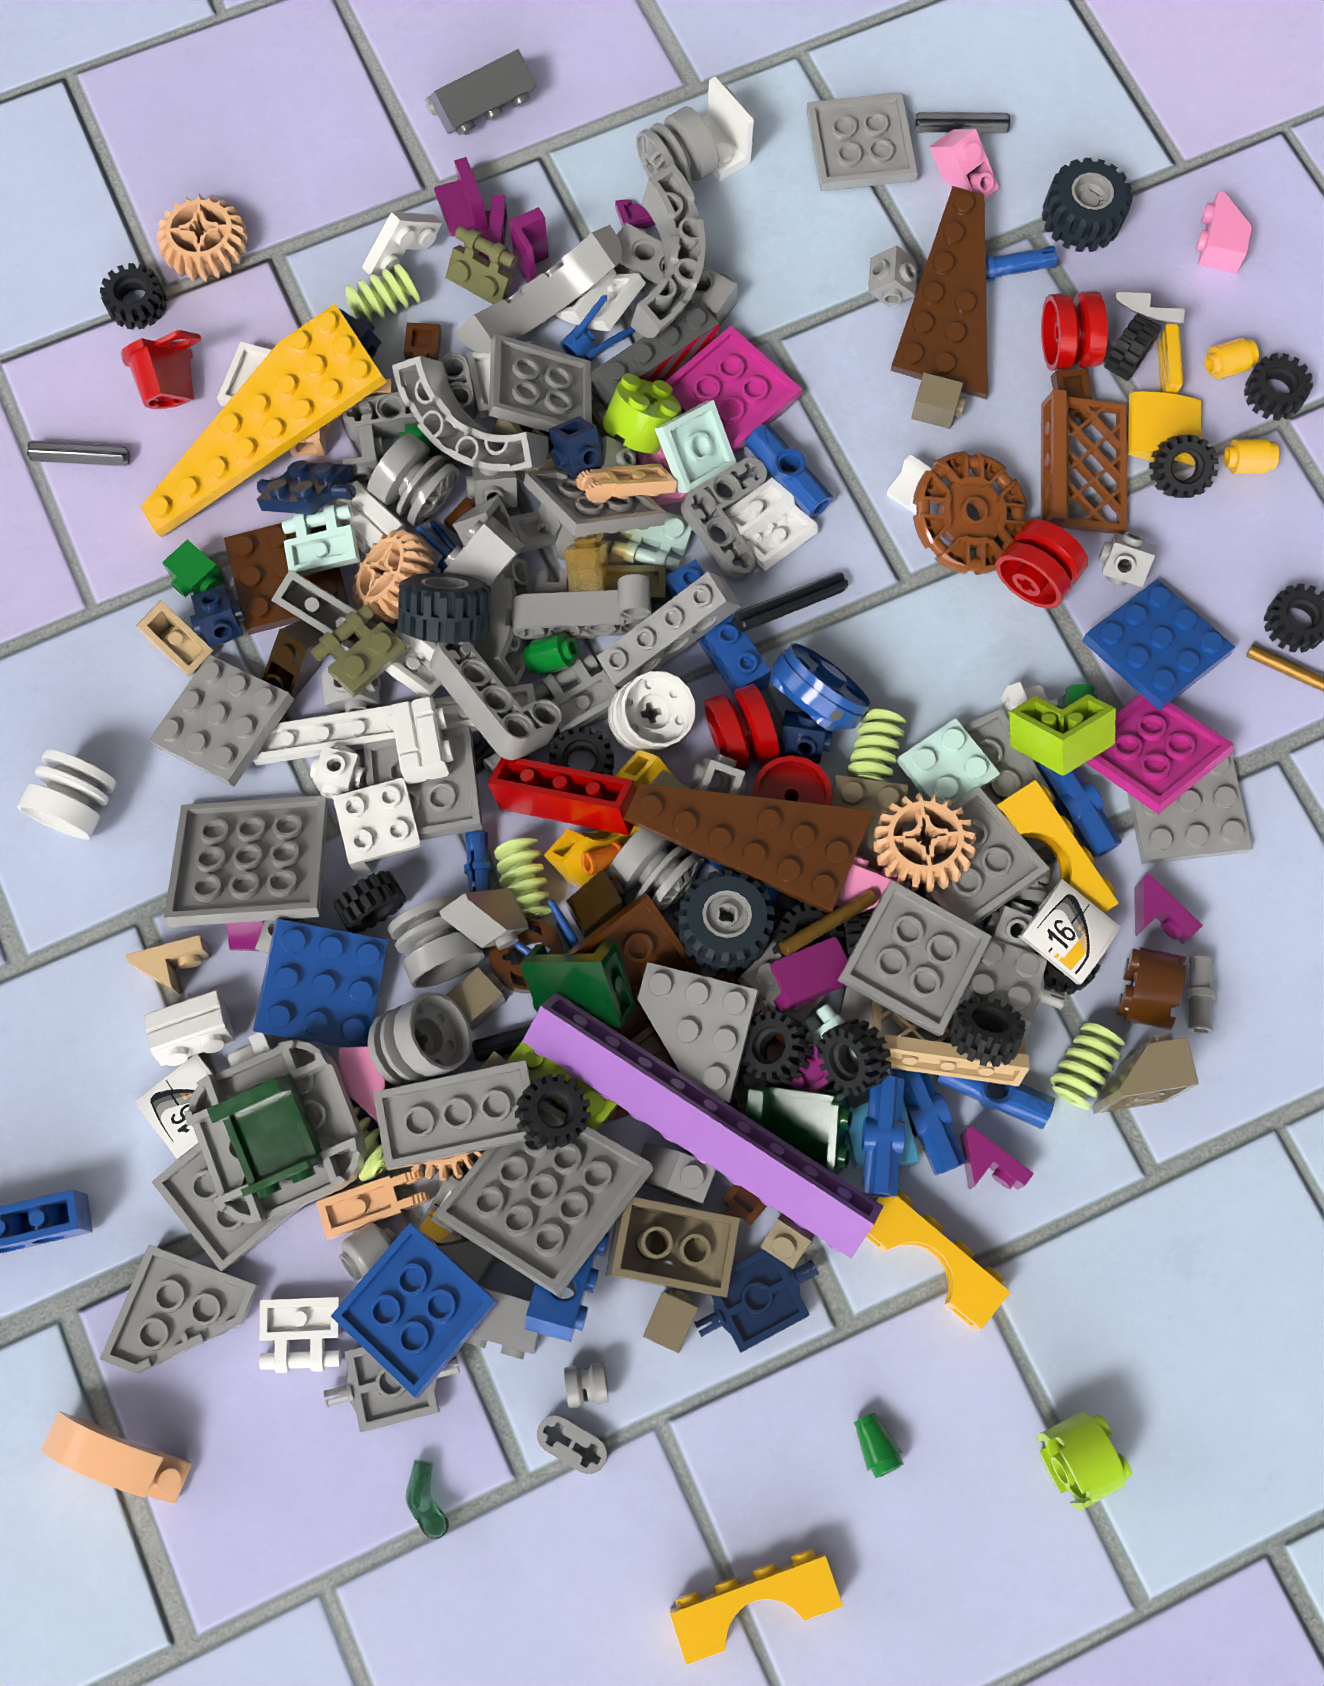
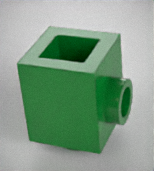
M188 539L162 562L166 571L173 579L170 582L171 585L185 598L189 594L192 596L218 587L224 581L217 565Z

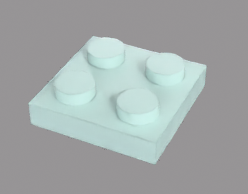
M714 400L705 401L655 428L673 478L677 481L679 494L690 492L737 463Z
M956 718L900 755L897 759L899 766L924 798L930 801V797L936 794L938 797L937 803L943 804L949 798L953 804L976 787L985 788L998 779L1000 775L999 771Z

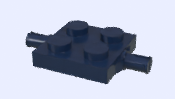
M299 460L291 463L287 467V471L278 479H260L257 482V490L261 495L256 500L261 511L315 515L325 504L332 500H353L356 495V489L353 485H345L353 478L349 465L333 464L332 462L312 463Z
M762 1249L732 1265L727 1297L711 1295L715 1312L694 1322L697 1329L709 1322L712 1323L698 1331L701 1338L722 1326L732 1336L739 1352L742 1353L810 1316L801 1299L799 1284L819 1275L817 1268L802 1274V1272L815 1266L814 1262L809 1260L791 1270L782 1261Z

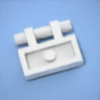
M341 1297L260 1300L259 1341H275L274 1353L260 1354V1370L275 1369L276 1373H289L290 1369L311 1368L312 1372L325 1371L326 1367H340L341 1351H326L325 1339L341 1338V1326L331 1317L341 1304ZM310 1339V1351L290 1352V1340Z

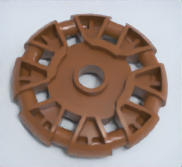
M961 451L939 458L933 463V468L930 471L927 470L923 473L913 496V504L916 505V515L913 516L914 526L924 548L929 547L936 555L934 559L941 565L961 574L974 571L976 575L996 571V561L1007 546L1013 544L1014 537L1026 523L1025 511L1028 508L1020 484L1016 478L1012 479L1005 471L1007 467L986 454L976 452L974 455H968L966 451ZM969 469H972L975 476H969ZM947 478L951 485L946 487L941 479ZM994 481L1002 488L999 494L990 486ZM930 504H938V514H930ZM967 504H972L977 508L979 513L977 521L972 520L967 515ZM1007 512H1011V520H1007ZM941 535H943V537L947 541H951V543L948 546H946V544L940 539ZM996 536L1001 540L1000 547L993 540ZM970 548H976L975 557H970Z

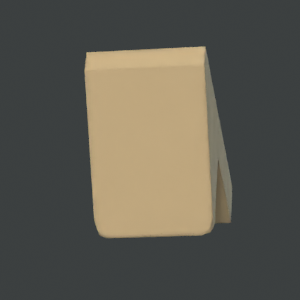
M162 600L136 624L137 629L154 650L161 651L187 676H190L208 655L213 652Z
M200 935L126 954L127 962L135 969L177 994H180V988L175 967L179 966L180 969H189L199 966L201 960L211 958L209 945Z

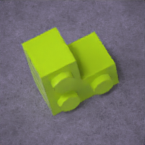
M1089 694L1064 709H1060L1034 696L1009 711L1010 747L1064 776L1115 744L1116 708Z

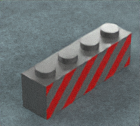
M699 300L684 309L655 338L642 337L591 372L593 395L607 410L618 382L621 381L622 376L626 373L633 374L640 379L652 383L656 380L665 382L719 336V322Z

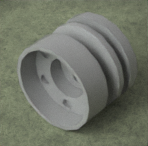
M685 106L667 116L664 125L662 123H655L650 127V130L644 129L636 136L638 156L649 179L674 164L690 185L691 179L699 181L719 168L720 160L714 138L704 120L692 107Z
M406 433L381 458L369 479L367 490L386 506L393 504L400 498L396 509L397 514L401 517L408 515V522L416 528L423 525L445 503L458 478L459 470L451 463L445 465V459L441 455H436L427 462L430 447L414 434Z
M640 828L616 855L608 869L607 875L609 879L616 877L625 893L632 891L641 884L642 886L636 899L643 893L647 894L662 914L670 906L676 904L679 898H682L687 889L692 886L705 860L703 856L697 853H692L688 856L690 850L681 846H677L670 851L673 842Z
M444 896L423 902L397 916L388 926L392 939L397 940L395 943L396 950L399 953L409 954L402 964L414 988L422 989L450 981L473 969L485 957L482 948L445 921L439 913L441 909L457 899L458 896Z
M426 993L376 1017L369 1029L368 1036L370 1058L376 1070L387 1082L398 1087L428 1081L434 1076H440L456 1069L465 1063L470 1054L472 1042L469 1022L464 1012L451 998L441 993Z

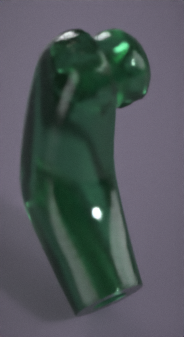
M415 1459L406 1490V1503L424 1535L431 1539H439L447 1533L449 1521L431 1495V1476L434 1463Z

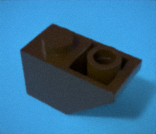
M304 620L279 629L262 680L290 693L295 699L323 662V660L320 662L316 660L310 650L320 643L319 638L325 633Z
M602 870L566 900L568 911L584 939L626 907L623 899L626 895L617 878L609 879L605 870Z

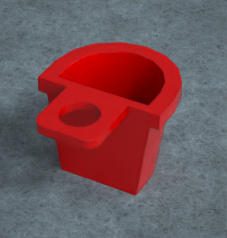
M177 330L155 341L140 338L122 349V362L125 366L130 367L145 407L150 409H168L180 406L194 399L190 365L193 353L192 349L188 348L202 341L200 334ZM187 339L180 342H173L174 340Z

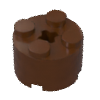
M1139 947L1138 950L1132 949L1130 958L1126 960L1123 980L1129 981V985L1126 984L1123 994H1120L1116 1015L1123 1016L1125 1021L1171 1030L1176 1020V1017L1170 1016L1171 1008L1179 1007L1186 975V965H1183L1186 957Z

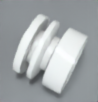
M650 671L623 685L613 695L608 708V724L614 738L624 748L633 752L642 750L654 753L679 742L690 731L695 719V701L690 689L679 677L661 671ZM644 710L646 713L651 712L653 718L650 720L642 718L641 712Z
M45 750L40 759L45 766H37L34 774L46 783L47 786L28 784L17 808L28 817L56 831L89 840L100 816L88 806V803L105 806L109 798L103 792L112 793L117 782L106 772L83 758L55 750Z

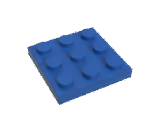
M1158 579L1089 630L1082 641L1159 711L1228 658L1235 649L1231 642Z
M276 919L253 1031L347 1048L368 1047L369 1029L373 1023L389 940Z
M409 1223L333 1312L331 1317L413 1397L419 1398L499 1302L415 1224Z

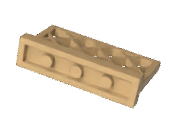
M872 1000L871 1028L875 1026L879 1030L876 1035L878 1039L884 1036L887 1043L883 1044L882 1047L884 1050L890 1049L891 1054L885 1060L891 1062L892 1069L1019 1086L1030 1069L1029 1055L1025 1054V1033L1016 1058L1014 1060L1011 1059L1009 1064L1004 1065L1001 1062L999 1067H993L992 1063L988 1061L987 1066L979 1065V1059L975 1058L971 1062L967 1060V1053L960 1055L956 1052L958 1046L952 1047L950 1043L951 1038L949 1037L950 1031L947 1028L943 1035H941L942 1037L937 1041L925 1040L917 1032L921 1027L916 1024L911 1025L902 1016ZM958 1006L956 1007V1009H955V1011H954V1013H953V1016H954V1017H955L956 1010H957ZM891 1017L904 1032L898 1036L881 1034V1023Z

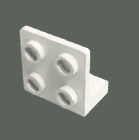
M713 77L709 80L708 114L702 117V119L708 126L718 149L719 168L713 172V175L721 182L751 163L754 118L749 109L742 107L734 98L731 89L727 85H722L716 77Z
M403 778L333 796L348 863L357 876L371 872L369 863L371 860L421 846L407 785Z

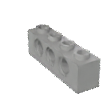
M625 223L617 234L622 249L621 262L613 269L617 274L639 273L646 283L641 291L649 295L664 276L665 256L663 244L661 241L650 236L644 229L635 228ZM704 265L698 285L684 309L699 300L719 322L720 327L737 304L738 284L727 275L718 274Z
M706 572L596 657L613 685L622 687L640 675L658 670L742 606L724 577Z

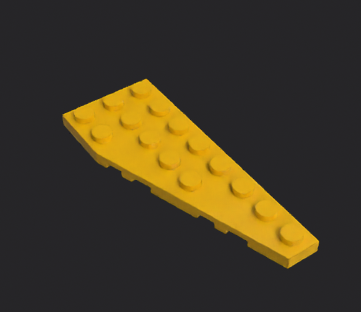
M333 304L278 342L140 506L153 530L160 537L172 531L387 383L336 304Z

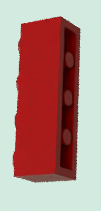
M501 757L488 781L491 792L501 810L628 836L634 827L633 824L623 820L637 790L632 779L522 758L507 760Z

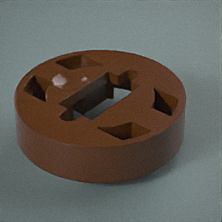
M525 917L529 926L540 929L541 935L526 929L517 935L521 943L524 945L541 943L550 949V952L547 954H563L561 939L549 924L536 918ZM514 944L501 950L497 946L490 947L489 961L491 970L504 987L517 993H530L527 980L522 974V965H511V960H503V956L509 954V949L515 948ZM511 975L517 979L524 980L525 985L513 983Z

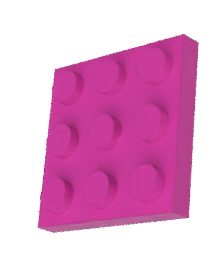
M729 326L665 381L673 388L671 394L678 400L681 406V414L705 401L714 400L733 454L745 445L746 439L754 429L761 424L771 423L795 402L802 393V388L732 326Z
M1140 694L1116 713L1115 744L1085 763L1159 814L1231 755L1234 744L1174 704L1170 703L1159 711Z

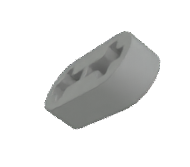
M559 1415L549 1416L538 1427L537 1440L540 1446L579 1472L594 1474L600 1471L606 1464L608 1453L604 1442L565 1417ZM557 1423H561L564 1426L562 1434L572 1440L570 1445L567 1446L560 1441H556L553 1446L547 1443L549 1435L544 1432L547 1425L554 1427ZM578 1443L588 1448L592 1443L598 1446L596 1454L601 1457L598 1464L591 1462L588 1467L584 1466L581 1463L583 1456L573 1449L574 1445Z

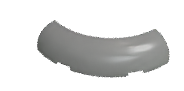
M674 164L648 180L641 203L650 214L658 229L665 256L663 278L656 288L637 304L631 322V327L646 338H655L683 311L698 285L705 260L706 235L703 218H700L694 203L695 195Z
M611 225L591 232L561 259L563 263H558L547 272L540 274L507 300L503 299L474 314L455 332L458 338L467 348L477 353L489 354L491 353V342L495 333L517 339L565 308L621 262L622 249L620 241Z
M417 356L392 365L401 399L405 406L410 408L413 416L419 423L417 427L429 441L453 459L472 467L498 472H514L542 467L547 461L549 451L548 437L529 432L514 435H497L475 422L457 401L449 385L443 362Z
M499 496L472 508L453 524L464 547L470 541L466 537L468 531L479 520L484 524L492 517H495L515 537L517 536L511 518ZM518 555L490 586L489 632L486 636L476 639L474 647L505 687L517 686L526 667L523 652L527 639L515 637L513 634L512 600L521 594H532L527 563L524 559H519Z

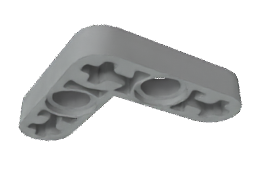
M751 457L741 460L691 490L681 505V513L723 573L733 580L744 579L752 571L756 563L752 550L724 513L726 509L756 490L766 480L767 469L760 460ZM745 472H753L756 475L755 478L749 477L744 480L742 484L739 482ZM716 485H728L731 488L732 497H721L716 491ZM693 503H695L696 505L701 503L704 506V509L694 510L692 508ZM712 516L713 518H711L706 525L702 523L705 519L708 520L709 517ZM718 527L722 529L726 534V541H715L710 535V528ZM730 544L734 546L732 550L729 549L726 553L723 552ZM734 559H742L744 564L743 566H734L732 561Z

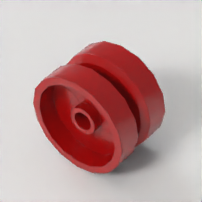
M1097 290L1081 291L1075 295L1074 299L1067 293L1049 294L1045 298L1041 316V342L1047 368L1050 371L1068 370L1074 362L1080 368L1102 365L1107 348L1108 324L1105 302L1101 293Z
M1033 519L1026 521L1014 537L1013 544L1007 546L995 565L998 576L1011 592L1036 607L1051 609L1059 606L1071 590V585L1075 584L1088 567V556L1082 545L1067 531L1048 521Z
M754 683L734 690L733 704L724 694L704 700L705 716L716 751L719 755L736 760V769L744 770L749 768L750 755L759 764L779 757V744L770 712L762 694Z
M790 755L775 758L762 767L754 779L751 796L831 805L833 793L830 779L819 765L808 758Z

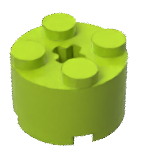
M626 373L617 384L604 415L603 426L612 438L616 434L624 438V446L638 452L656 453L659 451L661 444L655 428L679 416L681 406L678 400L671 394L673 388L668 383L661 380H656L652 383L640 379L633 374Z
M1083 1411L1050 1427L1037 1436V1441L1045 1442L1046 1447L1039 1451L1051 1479L1061 1494L1067 1490L1071 1493L1075 1500L1069 1503L1079 1511L1122 1489L1125 1486L1126 1479L1132 1476L1127 1460L1122 1454H1117L1109 1439L1112 1437V1433L1105 1419L1101 1415L1092 1418Z

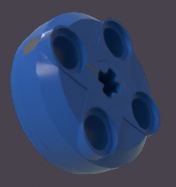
M791 643L787 650H784L773 664L774 673L769 678L770 682L779 691L787 695L797 706L808 713L815 722L829 731H834V729H855L866 716V711L871 706L867 695L847 674L808 647Z

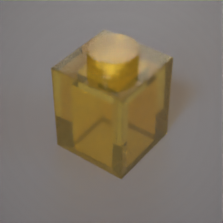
M593 536L575 538L574 543L564 550L569 592L605 590L610 583L606 541L595 542V537Z

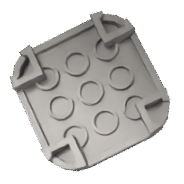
M297 1040L278 1043L279 1046L215 1075L208 1074L196 1082L198 1087L191 1096L189 1109L184 1111L186 1126H193L218 1195V1197L213 1199L220 1212L227 1213L237 1221L249 1224L277 1218L343 1189L357 1178L364 1167L367 1153L364 1135L337 1064L330 1053L318 1044ZM291 1074L322 1149L320 1155L323 1163L313 1167L316 1174L295 1184H293L291 1177L279 1182L282 1190L259 1199L257 1192L243 1197L241 1189L248 1186L245 1174L223 1121L212 1124L207 1108L275 1077Z

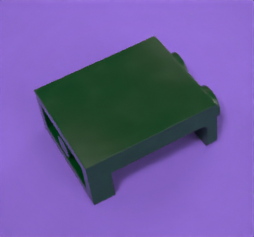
M617 941L603 942L594 954H547L544 944H536L521 962L522 974L527 980L533 999V1007L536 1012L556 992L609 1027H622L636 1008Z
M291 1074L275 1077L207 1108L212 1124L223 1121L245 1174L248 1186L241 1189L243 1197L256 1192L259 1199L282 1190L279 1182L291 1177L293 1184L309 1178L316 1174L313 1167L323 1163L320 1155L322 1149Z
M758 1082L748 1089V1118L832 1173L838 1175L843 1168H847L850 1159V1146L845 1144L846 1130L851 1128L853 1119V1108L848 1106V1095Z

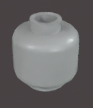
M368 1223L344 1239L342 1242L343 1253L339 1255V1259L348 1274L357 1281L367 1274L397 1237L388 1226L381 1229L374 1223Z

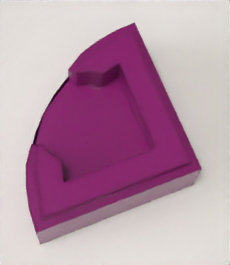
M628 199L615 201V209L622 227L625 223L642 229L656 226L644 207L634 204L632 200Z

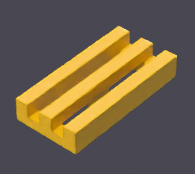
M1166 324L1164 332L1161 333V339L1157 342L1160 392L1178 394L1183 385L1178 324Z

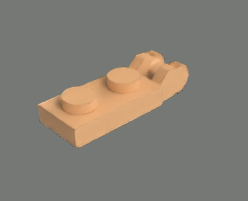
M661 464L601 467V469H590L589 471L586 469V471L579 473L577 479H575L577 487L586 492V497L592 503L597 501L599 503L606 502L612 496L621 499L635 495L655 497L664 493H675L677 481Z
M422 1170L417 1173L410 1171L395 1177L389 1175L317 1201L316 1204L326 1238L328 1240L359 1230L368 1223H379L403 1214L402 1211L409 1210L431 1201L429 1192H419L402 1200L398 1199L395 1188L419 1182L424 1177Z

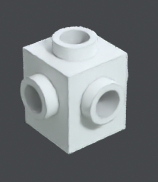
M336 745L334 749L323 746L320 757H315L313 760L310 775L320 794L326 798L333 799V796L361 789L365 782L366 769L359 755L353 749L341 745Z

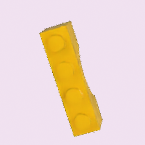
M638 750L615 775L616 777L634 780L636 788L640 783L650 784L663 769L675 777L658 756L642 750ZM634 825L629 836L598 829L586 833L567 829L544 856L568 883L581 888L594 876L586 875L581 865L582 853L607 848L612 842L626 843L640 827Z
M1034 780L995 805L1023 838L1040 841L1052 851L1059 864L1060 880L1063 879L1103 913L1119 904L1114 897L1115 890L1112 884L1105 877L1100 876L1093 865L1095 862L1092 854L1087 848L1079 845L1073 836L1074 829L1066 817L1059 815L1052 804V795L1045 786L1039 785Z
M897 1189V1196L895 1198L878 1197L875 1201L883 1205V1208L866 1238L883 1252L900 1245H915L931 1252L940 1261L947 1276L948 1290L945 1305L971 1328L981 1330L1010 1294V1291L1003 1286L1006 1280L991 1267L987 1266L983 1269L973 1261L972 1258L975 1254L962 1242L956 1240L953 1244L942 1234L943 1226L927 1214L921 1217L911 1208L914 1204L913 1201L902 1191Z
M813 1548L792 1555V1564L777 1569L775 1563H770L752 1571L754 1578L738 1583L737 1577L729 1578L715 1584L714 1593L700 1597L698 1591L675 1599L677 1606L670 1609V1616L686 1665L725 1651L727 1633L733 1618L744 1606L762 1599L781 1601L793 1608L804 1621L842 1607L843 1604L824 1553L821 1552L815 1555Z

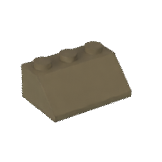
M1173 1033L1161 1034L1150 1037V1042L1139 1045L1140 1049L1131 1051L1130 1057L1119 1064L1093 1104V1114L1165 1103L1198 1085L1199 1081L1188 1037L1174 1039Z

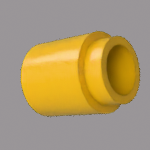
M1238 338L1218 344L1208 349L1204 359L1205 369L1208 374L1217 380L1249 371L1252 366L1258 363L1259 351L1252 339Z
M1234 439L1230 446L1225 448L1224 465L1226 468L1229 467L1231 474L1267 473L1269 470L1276 469L1278 465V444L1270 442L1268 439Z

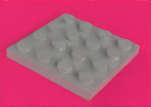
M321 795L181 805L164 914L167 927L319 917L328 817L327 798Z
M541 1101L539 1105L541 1119L550 1126L562 1125L566 1119V1114L545 1101ZM588 1126L579 1137L562 1148L556 1147L554 1150H547V1146L538 1148L534 1146L536 1142L534 1140L485 1150L435 1212V1215L442 1223L559 1297L654 1170L651 1162Z

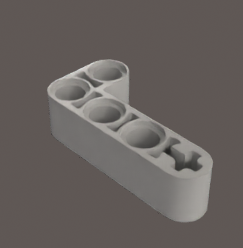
M445 354L439 361L444 364L449 385L457 401L465 403L461 405L462 408L474 420L477 410L468 362L461 354ZM399 392L365 397L342 413L347 433L357 443H360L358 426L372 424L375 437H382V440L399 437L398 432L405 431L404 424L418 423L410 408L403 403ZM391 414H398L395 417H388Z
M630 574L618 579V590L518 595L512 600L513 634L521 639H539L561 632L567 633L570 637L625 635L651 615L650 580L645 575Z
M469 641L437 643L430 660L432 672L499 756L507 760H516L550 743L562 719V711L558 705L550 700L542 699L521 707Z

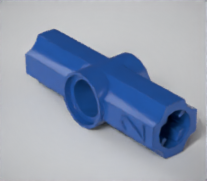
M761 424L752 431L751 435L746 439L745 445L765 465L773 478L794 496L795 502L806 515L816 517L825 511L827 506L833 501V496L805 465L803 454L796 449L790 448L769 424ZM791 468L795 470V472L787 473L783 471V469Z
M1042 764L1038 765L1037 768L1056 798L1055 807L1060 816L1062 815L1068 819L1093 858H1099L1109 853L1122 843L1103 812L1104 805L1098 790L1093 784L1085 783L1077 768L1062 776Z
M891 1068V1076L904 1079V1104L912 1134L915 1138H919L934 1175L943 1174L966 1164L965 1156L951 1127L953 1122L949 1108L940 1093H936L929 1074Z
M888 1075L887 1079L883 1080L881 1084L869 1089L867 1117L864 1118L861 1149L862 1152H865L861 1188L863 1193L872 1197L895 1198L897 1196L899 1156H902L905 1140V1121H902L905 1086L904 1079Z
M938 1075L936 1083L978 1101L986 1109L999 1110L1041 1130L1044 1129L1049 1120L1056 1098L1023 1083H1020L1019 1086L1000 1084L1004 1090L1003 1099H995L987 1091L988 1082Z

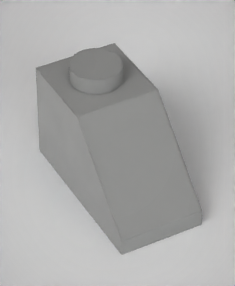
M511 888L467 892L439 911L445 921L480 948L497 946L501 950L510 947L519 941L517 935L529 928Z
M645 1142L640 1157L651 1162L654 1170L644 1184L702 1208L716 1169L709 1164L701 1163L696 1158L685 1153Z

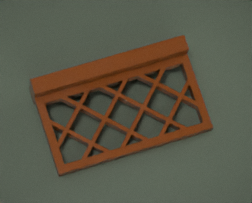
M1053 389L1041 403V520L1048 521L1061 528L1112 534L1116 532L1122 535L1124 532H1127L1126 404L1067 397L1066 390ZM1069 408L1079 409L1087 420L1078 427L1069 417ZM1102 412L1116 414V427L1111 431L1097 417ZM1089 423L1103 436L1095 445L1081 431ZM1074 436L1087 450L1079 459L1069 449V440ZM1106 440L1116 450V459L1112 462L1098 449ZM1090 454L1104 468L1095 477L1082 463ZM1073 468L1088 482L1079 491L1069 481V472ZM1106 472L1116 481V490L1112 494L1097 480ZM1089 486L1104 500L1096 508L1081 494ZM1073 500L1088 514L1085 518H1069V504ZM1105 504H1108L1116 513V523L1106 522L1097 511Z

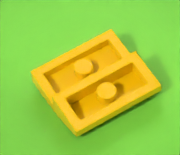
M1140 391L1129 394L1128 455L1154 462L1155 458L1151 457L1153 451H1158L1160 449L1158 445L1161 442L1168 441L1167 438L1179 435H1197L1199 439H1202L1201 400L1163 392ZM1181 453L1174 459L1191 466L1195 465L1193 457L1188 453Z

